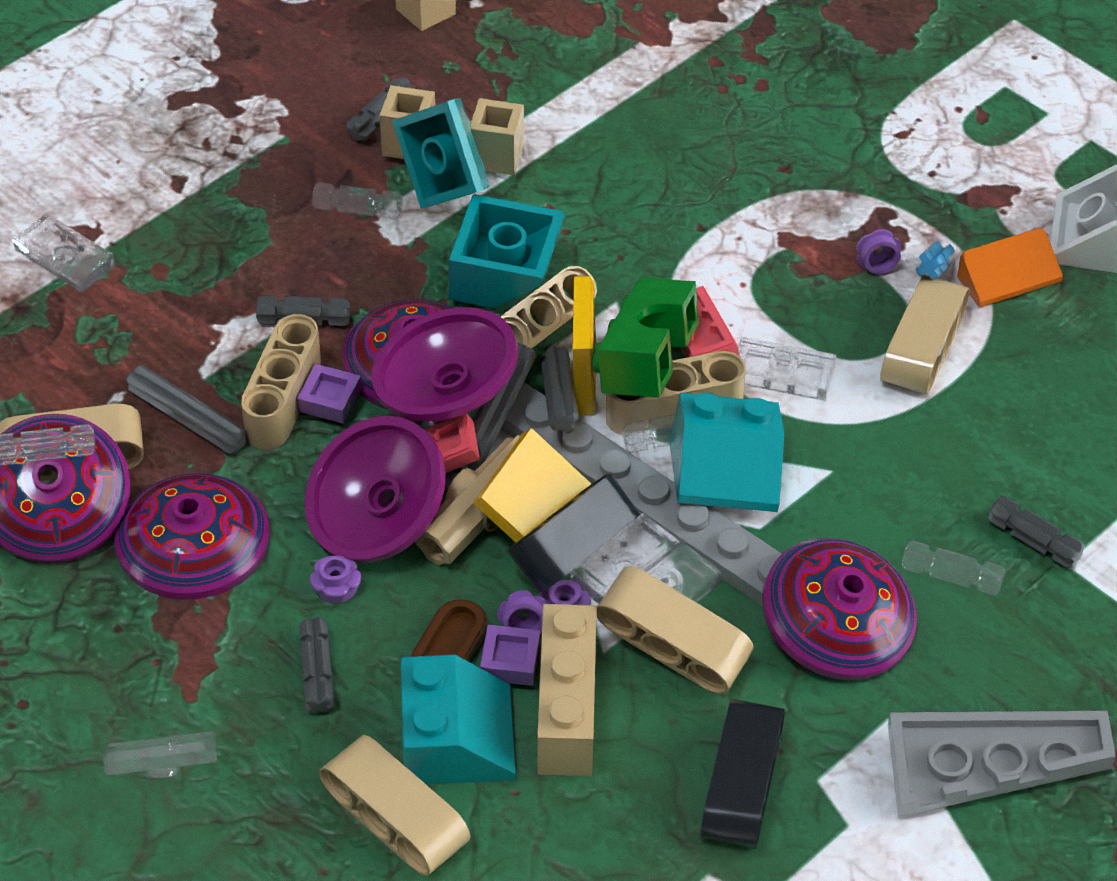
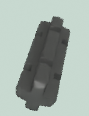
M407 78L394 79L386 86L385 92L381 91L361 109L360 116L356 114L347 123L346 131L351 135L353 141L357 143L368 141L376 133L377 128L380 129L379 115L390 86L413 88Z
M261 295L256 302V318L261 324H277V320L293 314L311 317L317 326H322L323 321H329V326L345 327L350 321V302L346 298L330 297L329 302H323V297L284 296V301H280L278 296Z
M1001 496L993 504L988 517L991 523L1005 531L1008 528L1013 529L1010 533L1011 535L1044 555H1048L1051 552L1054 554L1051 559L1066 568H1072L1081 558L1085 545L1079 539L1069 533H1066L1064 536L1060 535L1062 529L1027 508L1022 512L1019 510L1021 505L1007 496Z
M320 617L315 619L306 618L299 624L305 709L310 714L328 713L334 708L328 625L326 620Z

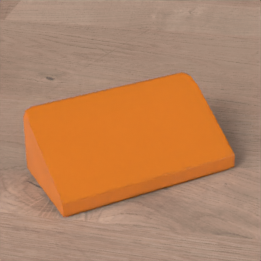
M1043 228L1033 229L964 251L960 255L957 272L958 279L963 286L970 288L969 294L979 308L1062 282L1063 280L1061 269Z

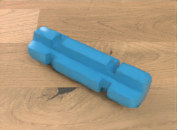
M939 241L932 243L919 256L921 263L915 268L917 274L921 277L928 273L931 280L937 279L951 265L949 258L955 252L954 247L951 244L943 247Z

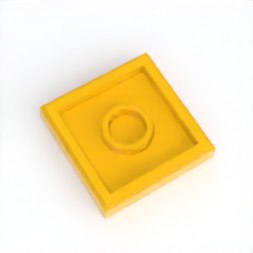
M574 276L573 365L578 416L593 415V412H596V373L593 370L592 364L593 351L596 345L594 280H591V276Z
M530 428L520 436L473 501V504L512 540L518 542L568 501L591 485V483L538 433Z

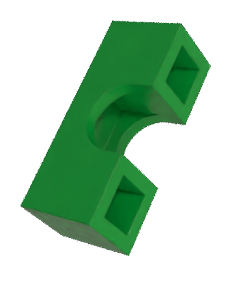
M655 278L638 279L630 295H626L623 298L622 307L617 317L610 320L604 339L601 343L595 345L593 351V370L595 373L600 374L601 393L660 397L673 373L671 347L686 348L699 325L696 281Z

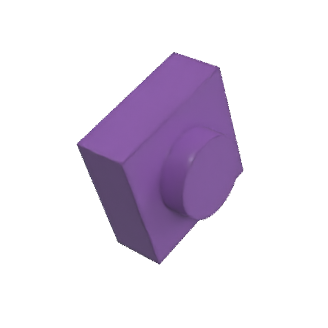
M315 364L296 398L298 412L344 424L362 389L361 376Z
M488 625L480 668L507 683L533 686L541 644V630Z

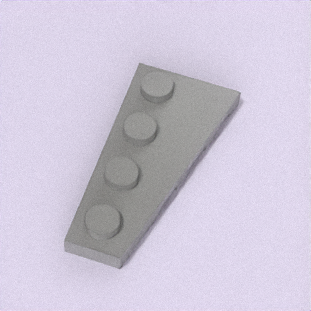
M1108 711L890 712L888 732L898 817L1112 769L1116 757Z

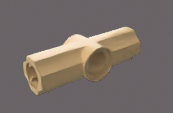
M519 435L515 438L507 437L475 471L466 468L454 478L448 488L445 502L439 507L434 519L425 532L415 541V544L422 550L428 560L438 566L444 563L451 564L483 529L492 532L498 528L490 518L473 504V501L518 441Z

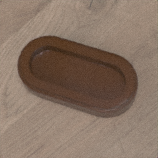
M453 600L445 603L434 615L414 648L411 657L457 655L472 663L486 637L487 617L484 610L478 604L469 600Z

